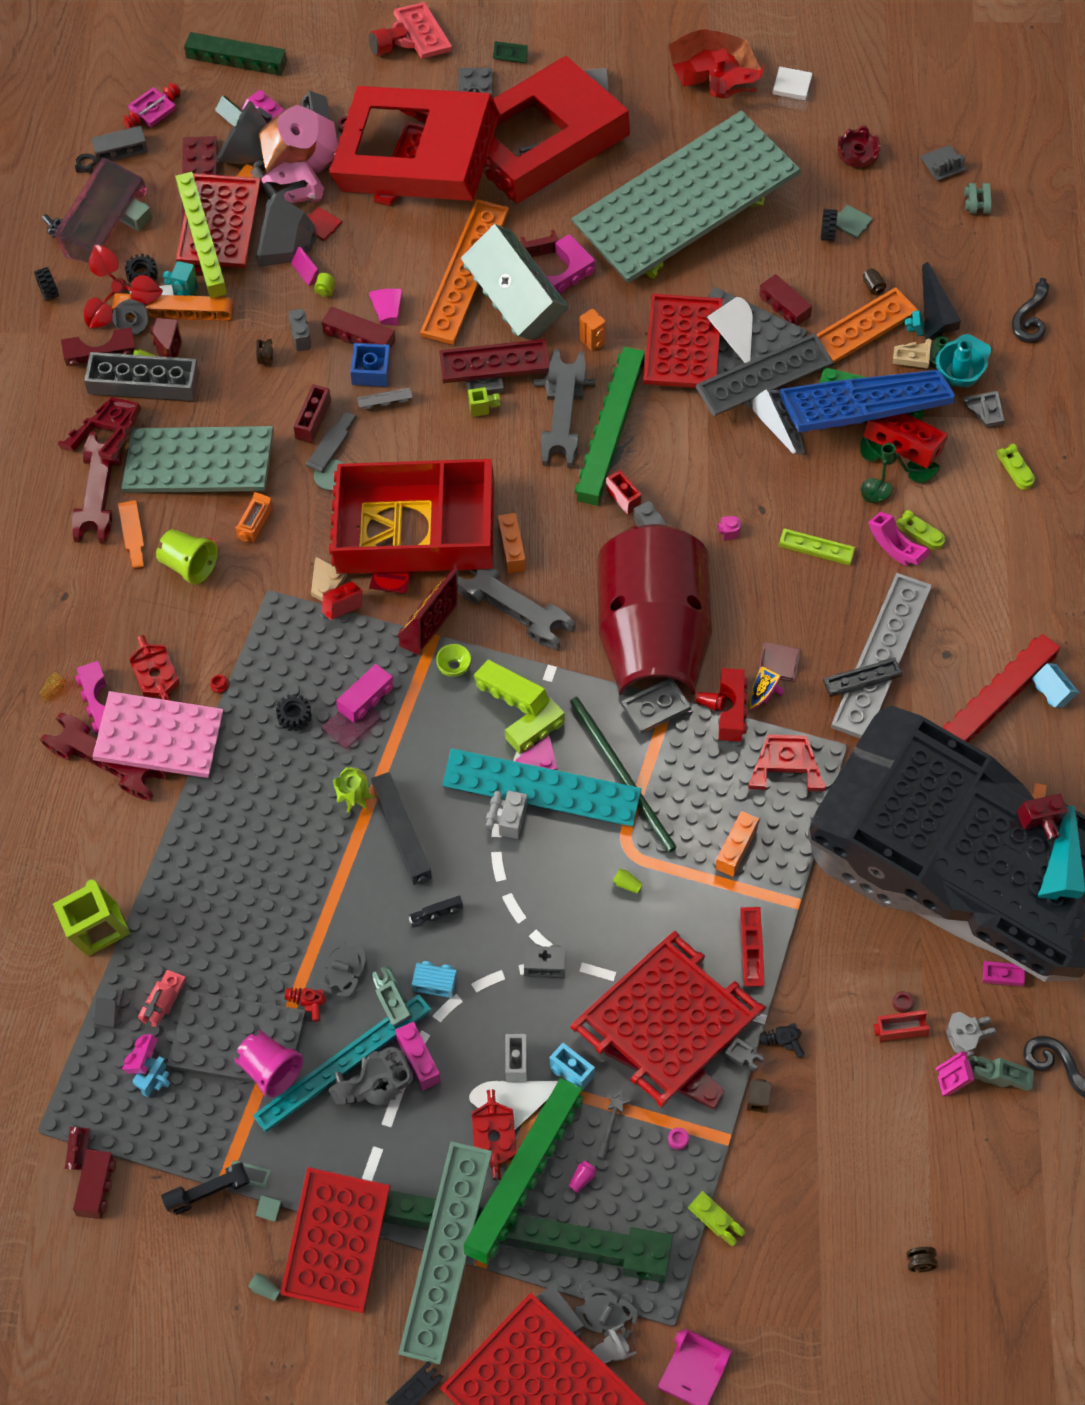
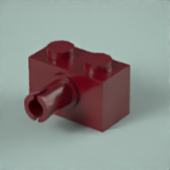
M1060 793L1024 801L1017 810L1024 830L1043 826L1048 841H1052V838L1054 841L1061 837L1055 823L1060 822L1068 813V809Z

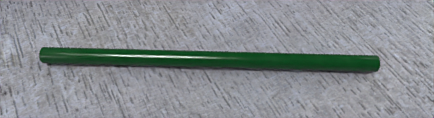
M578 697L572 698L570 700L571 705L623 784L637 787ZM641 793L638 807L669 853L675 851L676 845Z

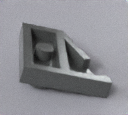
M998 391L963 397L964 404L986 428L1005 424Z

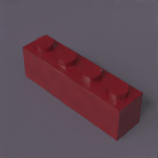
M332 306L322 320L323 333L339 338L343 342L352 344L390 345V349L395 343V331L393 329Z

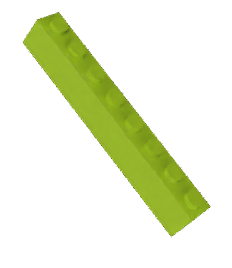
M188 172L176 175L179 193L210 299L227 295L225 282L193 173Z

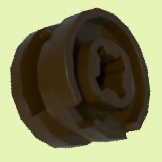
M257 339L256 355L258 364H273L272 339H267L266 341Z
M917 1247L906 1252L907 1259L910 1261L908 1263L909 1271L915 1272L916 1269L921 1273L938 1268V1261L935 1259L937 1255L935 1248Z

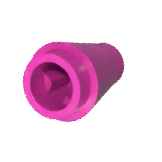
M583 1161L582 1164L579 1163L568 1186L576 1193H579L596 1177L597 1169L586 1161Z

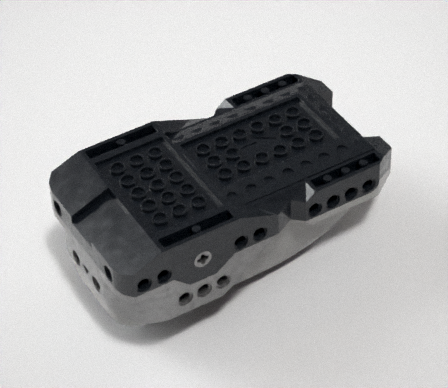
M895 706L880 710L871 720L810 822L808 837L813 856L818 865L832 878L876 904L914 912L947 932L1007 959L1044 982L1079 981L1085 974V941L1082 940L1085 933V893L1080 899L1062 896L1057 900L1038 897L1055 840L1053 841L1052 838V841H1048L1043 826H1036L1024 830L1017 810L1024 801L1034 799L1024 784L992 756L925 717ZM1075 810L1085 882V815ZM1062 820L1058 823H1055L1058 831L1060 829L1059 827Z

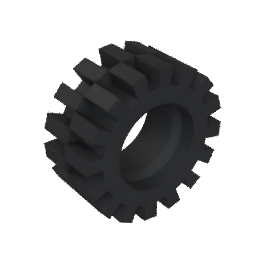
M823 210L821 240L835 241L838 210Z
M136 254L135 258L131 256L130 261H126L125 272L128 282L132 283L133 279L140 275L149 276L154 281L157 279L156 262L149 255L144 257V254H141V257H138V254ZM140 268H146V269H148L147 271H145V272H143V273H136V272H135L137 269H140Z
M45 267L34 271L36 281L45 301L59 297L56 283L49 268Z
M289 694L287 699L281 698L282 703L280 701L277 703L276 715L278 723L282 724V728L285 729L287 727L288 731L294 728L295 732L298 731V727L301 730L304 729L303 725L307 727L309 725L308 721L311 722L312 716L308 700L306 698L303 699L302 695L297 698V694H293V697H290ZM292 708H298L301 710V714L297 717H288L287 711Z

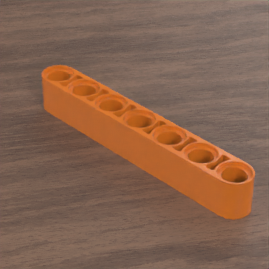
M115 294L112 301V310L114 311L122 301L131 299V294ZM161 295L157 300L145 306L148 310L149 318L228 321L232 318L234 302L228 297L210 299V296ZM131 312L129 315H126L127 318H136Z

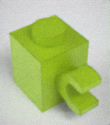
M486 387L468 390L471 417L488 415L489 406H501L499 393L487 396Z

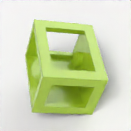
M94 879L87 881L85 887L53 903L66 937L87 956L131 934L117 901ZM105 921L116 930L115 933L94 944H91L87 934V930Z

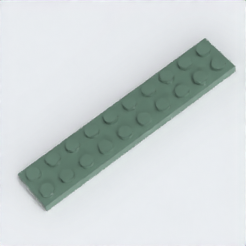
M450 1142L398 1355L426 1362L429 1361L438 1365L442 1363L467 1260V1255L464 1254V1242L476 1223L493 1151Z

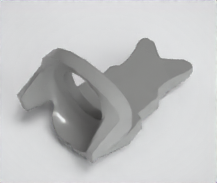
M623 1324L608 1330L609 1336L603 1340L604 1342L596 1345L591 1350L605 1365L612 1360L614 1362L621 1359L624 1360L637 1353L636 1351L628 1353L629 1346L622 1334L617 1333L623 1328Z

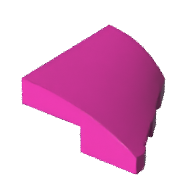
M380 289L369 292V298L372 300L380 324L398 326L402 289Z

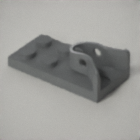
M459 68L458 91L490 93L492 96V68Z

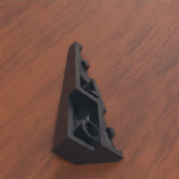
M926 262L922 265L925 341L927 339L932 341L937 337H941L944 333L959 330L961 320L930 264Z

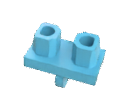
M160 1056L158 1059L151 1058L148 1060L146 1058L144 1065L150 1072L147 1076L138 1073L133 1079V1084L146 1097H149L153 1089L159 1091L162 1086L168 1088L170 1082L167 1080L169 1073L165 1071L167 1065L164 1063L165 1059Z

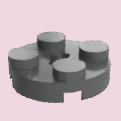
M126 299L119 303L113 311V322L118 329L131 327L133 335H136L146 328L149 322V313L143 302L135 299ZM130 312L136 317L133 319V322H130V319L126 317Z

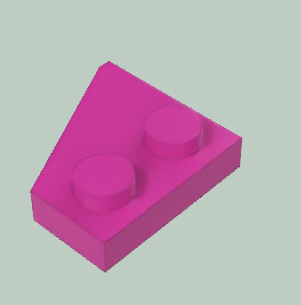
M549 736L515 760L524 764L558 770Z
M152 1034L140 1036L135 1043L136 1047L133 1052L125 1058L122 1070L127 1074L146 1073L148 1068L144 1063L146 1058L148 1060L152 1058L158 1039Z

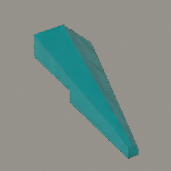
M1075 806L1067 807L1068 813L1060 824L1059 833L1061 837L1054 842L1046 874L1038 893L1040 898L1057 900L1062 896L1080 899L1085 893Z

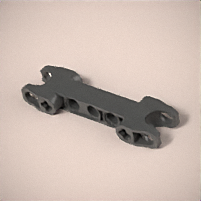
M560 349L554 350L549 365L548 383H556L551 431H542L541 435L542 465L548 466L550 456L553 453L560 452L566 456L567 467L572 468L577 455L579 434L570 433L575 385L585 384L586 365L584 351L578 352L577 360L574 363L565 364L560 359Z
M495 568L469 570L475 575L470 580L458 577V592L465 599L476 605L483 599L527 626V635L542 646L558 650L561 641L552 631L564 629L568 632H573L575 629V622L559 607L548 604L544 609L499 581L501 575Z

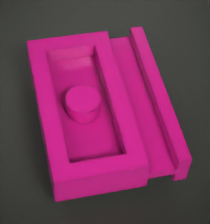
M959 1052L935 1068L936 1071H939L938 1080L942 1096H950L974 1081L970 1061H967L966 1058L967 1052Z

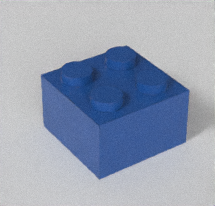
M354 343L350 370L352 385L388 386L391 362L390 345Z

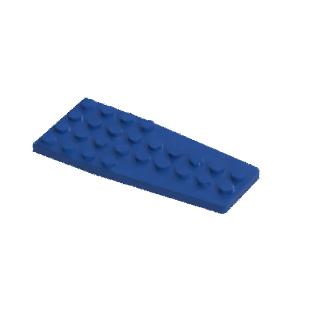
M939 370L830 381L780 389V397L798 432H809L816 429L823 430L836 426L843 427L854 423L861 424L864 421L953 404L955 402V395Z

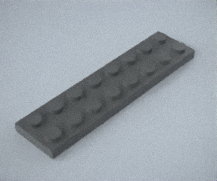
M816 333L700 382L696 385V389L712 416L715 417L749 402L766 389H779L824 369V367L827 368L833 364V361Z

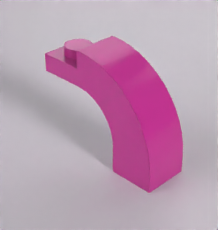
M879 512L868 522L880 546L899 563L908 566L910 563L919 565L930 555L928 548L912 543L900 532L894 516Z

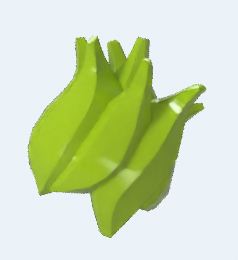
M346 767L341 772L339 778L333 780L337 802L345 801L348 813L355 806V803L366 809L364 799L375 798L374 795L369 793L368 779L360 769Z

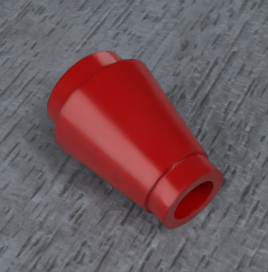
M697 693L696 703L716 712L717 710L722 711L725 706L726 697L721 693Z

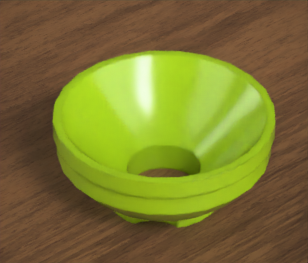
M450 644L440 649L436 656V663L444 675L457 677L467 672L471 664V656L469 651L462 645ZM451 662H458L460 666L457 669H451L449 664Z

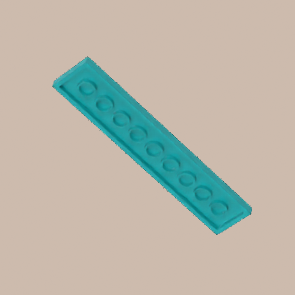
M453 748L450 750L442 784L446 788L488 797H494L495 791L502 792V800L506 799L508 791L527 794V805L630 827L634 826L642 790L639 787Z

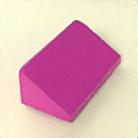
M298 247L291 264L306 284L310 286L316 283L319 271L305 251Z

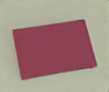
M370 707L362 719H358L353 723L342 713L338 712L322 726V729L344 749H347L377 723L382 716Z

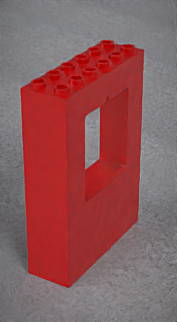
M565 55L493 99L500 112L497 125L533 104L562 131L519 157H516L493 136L482 173L499 190H502L508 199L519 204L629 136V110Z
M357 86L329 172L341 192L474 201L500 112L490 93ZM371 109L429 112L415 158L356 155Z

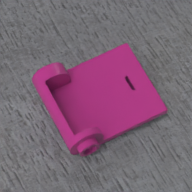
M686 1328L683 1332L679 1330L674 1340L677 1343L676 1350L657 1388L691 1405H708L733 1351Z

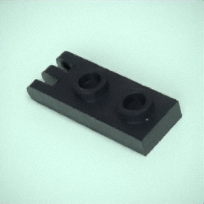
M428 1361L385 1403L387 1405H415L443 1376L439 1374L433 1379L431 1376L437 1370L434 1367L427 1373L425 1370L431 1366V1363Z

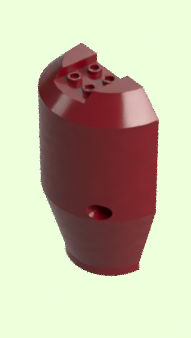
M648 524L632 526L606 542L599 551L597 559L599 636L618 685L619 695H623L625 688L629 684L648 677H669L680 680L688 685L692 695H694L712 634L708 550L698 538L673 525Z

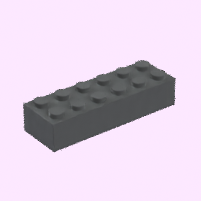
M90 352L84 383L87 394L194 401L199 369L197 359Z

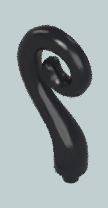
M1045 278L1039 279V282L1035 284L1033 297L1024 303L1012 318L1013 333L1022 342H1037L1045 334L1044 322L1036 317L1026 319L1023 326L1024 329L1028 330L1034 325L1038 328L1037 332L1030 334L1021 328V321L1024 316L1040 306L1048 295L1049 284L1046 283L1047 280Z
M1038 1036L1030 1039L1023 1050L1026 1063L1036 1071H1047L1053 1067L1055 1056L1050 1050L1045 1049L1043 1056L1046 1061L1038 1062L1034 1058V1051L1039 1047L1053 1050L1059 1055L1064 1064L1070 1085L1077 1094L1085 1098V1079L1080 1075L1068 1049L1060 1041L1051 1037Z

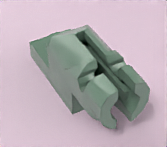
M385 966L381 968L384 979L376 971L372 974L377 988L375 991L392 1025L396 1027L411 1018L412 1015L391 967Z
M971 1056L967 1060L970 1061L971 1067L974 1068L972 1070L974 1079H979V1081L1001 1088L1012 1085L1025 1091L1032 1090L1034 1070L1001 1057L990 1060L981 1056Z

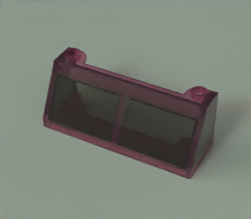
M101 159L54 233L64 257L89 263L94 246L101 245L105 247L106 242L134 197L142 198L146 194L147 187L142 177L109 159Z

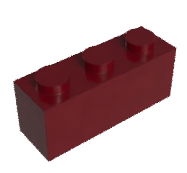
M777 274L760 285V298L767 302L775 312L782 315L786 321L798 326L811 317L812 305Z
M312 384L293 426L295 439L313 443L331 403L330 388Z
M86 1149L73 1206L76 1216L101 1219L102 1212H106V1194L111 1191L112 1186L110 1176L111 1172L114 1173L116 1168V1160H114L111 1152Z

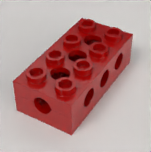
M904 413L869 420L863 436L882 446L886 443H892L896 447V453L920 466L928 468L943 451L948 434Z

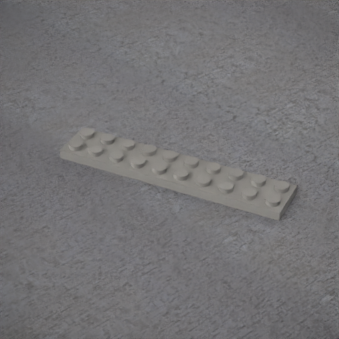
M896 573L855 669L896 658L898 665L900 664L930 593L931 584ZM893 679L845 693L831 728L861 738L873 717L881 710Z

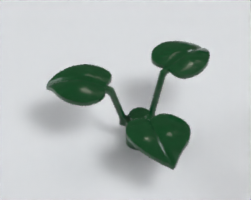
M864 436L862 437L860 444L861 456L869 462H875L879 458L883 461L881 480L870 478L861 485V495L866 502L879 503L890 496L892 486L890 483L884 482L886 465L893 464L896 459H898L903 469L909 472V479L916 483L930 481L940 470V465L932 462L928 468H925L910 461L907 468L900 458V454L896 453L894 444L886 443L882 446Z

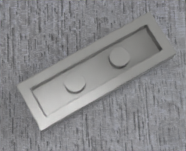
M410 388L357 397L359 407L370 409L375 404L386 406L390 405L391 401L398 400L399 403L409 401L408 398H412V392Z

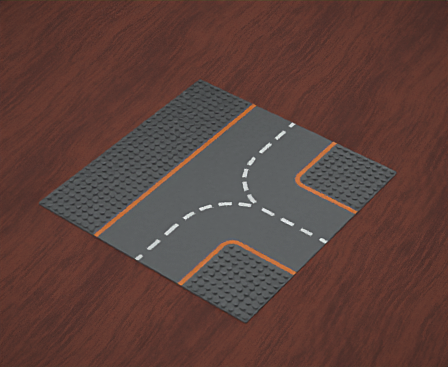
M271 590L267 591L229 679V687L224 691L217 707L223 709V716L209 778L188 775L126 921L131 934L117 942L40 1123L39 1133L68 1142L70 1127L90 1128L88 1149L111 1152L114 1157L202 1184L226 1174L225 1169L231 1166L233 1160L269 1169L271 1171L266 1183V1189L248 1184L239 1189L233 1190L232 1187L224 1190L260 1201L261 1195L283 1200L281 1208L298 1212L307 1167L391 1185V1191L437 1199L450 1142L474 1147L471 1113L478 1108L470 1102L469 1096L471 1091L485 1082L506 1081V1034H526L527 1081H559L560 1078L566 1080L561 1075H555L550 1069V1056L564 1043L595 1067V1077L582 1090V1096L584 1097L582 1106L576 1108L572 1123L570 1125L567 1124L565 1127L566 1132L561 1141L558 1140L556 1143L554 1155L548 1157L544 1172L542 1174L539 1173L537 1176L538 1180L535 1188L529 1190L527 1194L526 1204L524 1207L520 1206L517 1212L520 1215L629 1235L631 1227L672 1234L673 1240L665 1283L623 1276V1267L502 1244L498 1245L499 1249L495 1258H491L487 1265L467 1256L466 1264L546 1289L553 1284L559 1293L585 1300V1297L582 1296L585 1290L592 1287L603 1288L618 1297L616 1303L623 1299L632 1304L638 1310V1317L670 1327L675 1326L705 1224L688 1209V1206L702 1191L713 1200L751 1069L746 1062L743 1066H740L725 1056V1052L734 1041L733 1039L702 1068L724 1090V1094L715 1110L679 1092L661 1108L656 1104L657 1101L638 1084L634 1085L630 1081L631 1077L637 1072L636 1070L606 1056L605 1052L600 1055L590 1042L578 1032L570 1029V1026L669 934L677 931L686 943L698 953L702 952L705 955V959L697 966L726 989L733 981H736L740 984V988L755 1001L766 1006L764 1012L757 1016L736 1036L752 1046V1054H756L760 1042V1033L764 1029L814 860L808 837L809 825L840 773L847 746L843 743L749 718L744 719V722L747 723V732L742 735V742L718 740L720 713L723 711L717 710L716 712L708 707L690 702L688 703L691 706V710L640 735L622 707L621 701L644 690L627 686L623 695H619V688L615 682L436 634L423 651L417 655L399 646L398 633L405 626L354 612H349L330 620L322 613V604ZM458 644L469 651L471 664L466 673L461 676L450 677L444 675L439 670L436 656L444 646ZM487 660H490L545 688L548 698H551L565 713L563 726L558 730H553L548 735L558 771L623 784L571 705L570 700L578 697L636 786L642 789L643 797L676 845V850L671 853L667 851L639 807L637 808L633 827L527 805L519 839L500 836L498 824H494L493 829L486 828V815L490 812L492 797L442 786L450 750L453 748L515 761L522 754H519L505 739V729L525 716L526 713H523L514 705H508L500 698L493 697L487 691H481L476 686L474 674ZM451 662L449 664L451 669H457L460 666L458 662ZM377 664L393 676V689L389 694H385L376 706H372L362 719H358L353 723L337 710L336 700L369 669ZM289 694L290 697H293V694H297V698L300 695L303 696V699L306 698L308 703H310L312 713L311 722L308 721L309 725L307 727L303 725L304 729L302 730L298 727V731L295 732L294 728L291 731H288L287 727L285 729L282 728V724L278 723L276 715L277 703L279 701L282 703L281 698L287 699ZM292 708L287 711L288 717H297L301 714V710L298 708ZM767 735L807 736L815 756V762L825 783V791H807V773L768 771L766 790L748 789L749 781L753 775ZM346 767L360 769L368 779L369 793L374 795L375 798L364 799L366 809L355 803V806L348 813L347 803L345 801L337 802L333 780L339 778L341 772ZM390 772L430 866L432 879H429L428 882L413 885L373 790L371 781L373 777ZM498 808V816H501L503 809ZM743 811L759 818V825L734 877L716 870V859L740 812ZM620 868L623 870L627 869L643 883L638 894L617 887L616 883L612 882ZM460 895L463 909L457 914H446L441 916L439 920H428L420 927H411L408 918L409 914L420 911L423 907ZM740 907H761L764 986L744 987ZM346 941V945L349 948H353L358 944L364 949V969L359 977L354 975V978L358 979V983L351 996H338L337 993H342V991L336 986L328 988L331 990L330 994L324 990L326 1002L319 1006L320 1022H313L312 1012H306L297 1049L303 1056V1067L290 1087L388 1017L375 991L377 988L372 974L376 971L384 979L381 968L385 966L391 967L407 1002L419 994L431 1008V1012L415 1023L440 1073L441 1083L422 1091L414 1076L413 1082L401 1089L402 1093L396 1095V1100L389 1099V1104L378 1106L369 1103L367 1100L358 1102L357 1099L356 1103L336 1105L328 1090L337 1084L335 1082L265 1133L253 1118V1114L277 1097H266L256 1083L166 1068L165 1071L169 1073L167 1080L170 1082L169 1087L162 1086L159 1091L153 1089L149 1097H146L133 1084V1079L137 1074H127L122 1068L125 1064V1058L136 1047L137 1039L140 1036L149 1034L158 1039L152 1058L158 1059L160 1056L165 1059L164 1063L167 1065L186 990L305 1010V1007L301 1006L300 1003L297 1005L296 1001L293 1003L292 1001L285 1000L286 989L292 987L299 989L301 987L302 991L304 988L322 990L320 988V976L323 969L328 971V968L324 967L328 950L336 942ZM675 943L672 944L690 960L692 959V957L689 956L685 951H683L678 945H676ZM539 944L547 947L551 945L566 947L565 978L524 976L525 946ZM340 948L336 949V950L331 954L330 958L332 957V955H333L335 952L339 951ZM357 953V957L359 959V966H361V958L360 955ZM428 961L433 963L434 966L450 965L457 969L453 997L446 998L413 992L412 981L416 963ZM169 970L185 976L186 982L169 1014H164L156 1027L151 1026L152 1022L148 1020L147 1024L140 1021L138 1018L140 1011L144 1007L157 981L161 982L166 971ZM326 975L325 983L329 985V976ZM352 982L347 984L343 989H349L352 985ZM103 985L124 989L115 1028L94 1025L96 998L101 996ZM732 994L736 999H738V1000H739L742 1004H744L748 1009H750L751 1011L753 1010L748 1004H746V1003H745L742 999H740L736 994ZM586 1022L583 1024L601 1042L605 1039ZM396 1038L377 1051L380 1052L386 1048L394 1047L402 1052ZM392 1053V1054H391L392 1058L389 1059V1060H391L392 1062H394V1063L396 1064V1066H400V1063L397 1064V1062H396V1060H395V1057H396L397 1055H395L394 1053ZM362 1063L343 1076L345 1081L357 1075L360 1077ZM147 1070L146 1073L140 1074L147 1076L150 1071ZM406 1071L400 1072L398 1077L400 1081H404L407 1078ZM647 1076L643 1077V1079H645L662 1095L665 1093V1091L659 1085H657L651 1078ZM383 1081V1082H382V1085H383V1086L380 1087V1089H383V1090L386 1091V1090H387L386 1086H387L389 1083H386V1082ZM619 1090H622V1097L630 1099V1103L623 1105V1113L617 1112L608 1141L609 1147L605 1160L597 1159L600 1144L604 1140L613 1110H608L611 1101L607 1098V1095L612 1094L616 1096ZM546 1101L515 1129L516 1153ZM674 1128H682L689 1135V1143L682 1150H675L668 1143L669 1132ZM493 1132L488 1138L490 1141L495 1142L500 1139V1135ZM512 1160L502 1165V1168H500L501 1178L505 1174ZM586 1161L597 1169L596 1177L579 1193H576L568 1185L578 1164ZM490 1166L479 1206L485 1208L500 1182L497 1178V1172L496 1181L492 1180L493 1175ZM245 1167L249 1180L260 1183L264 1182L267 1172ZM383 1222L380 1238L424 1251L428 1230ZM595 1293V1294H592V1297L597 1296V1295H605V1296H607V1294H605V1293ZM623 1306L624 1312L630 1314L629 1309Z

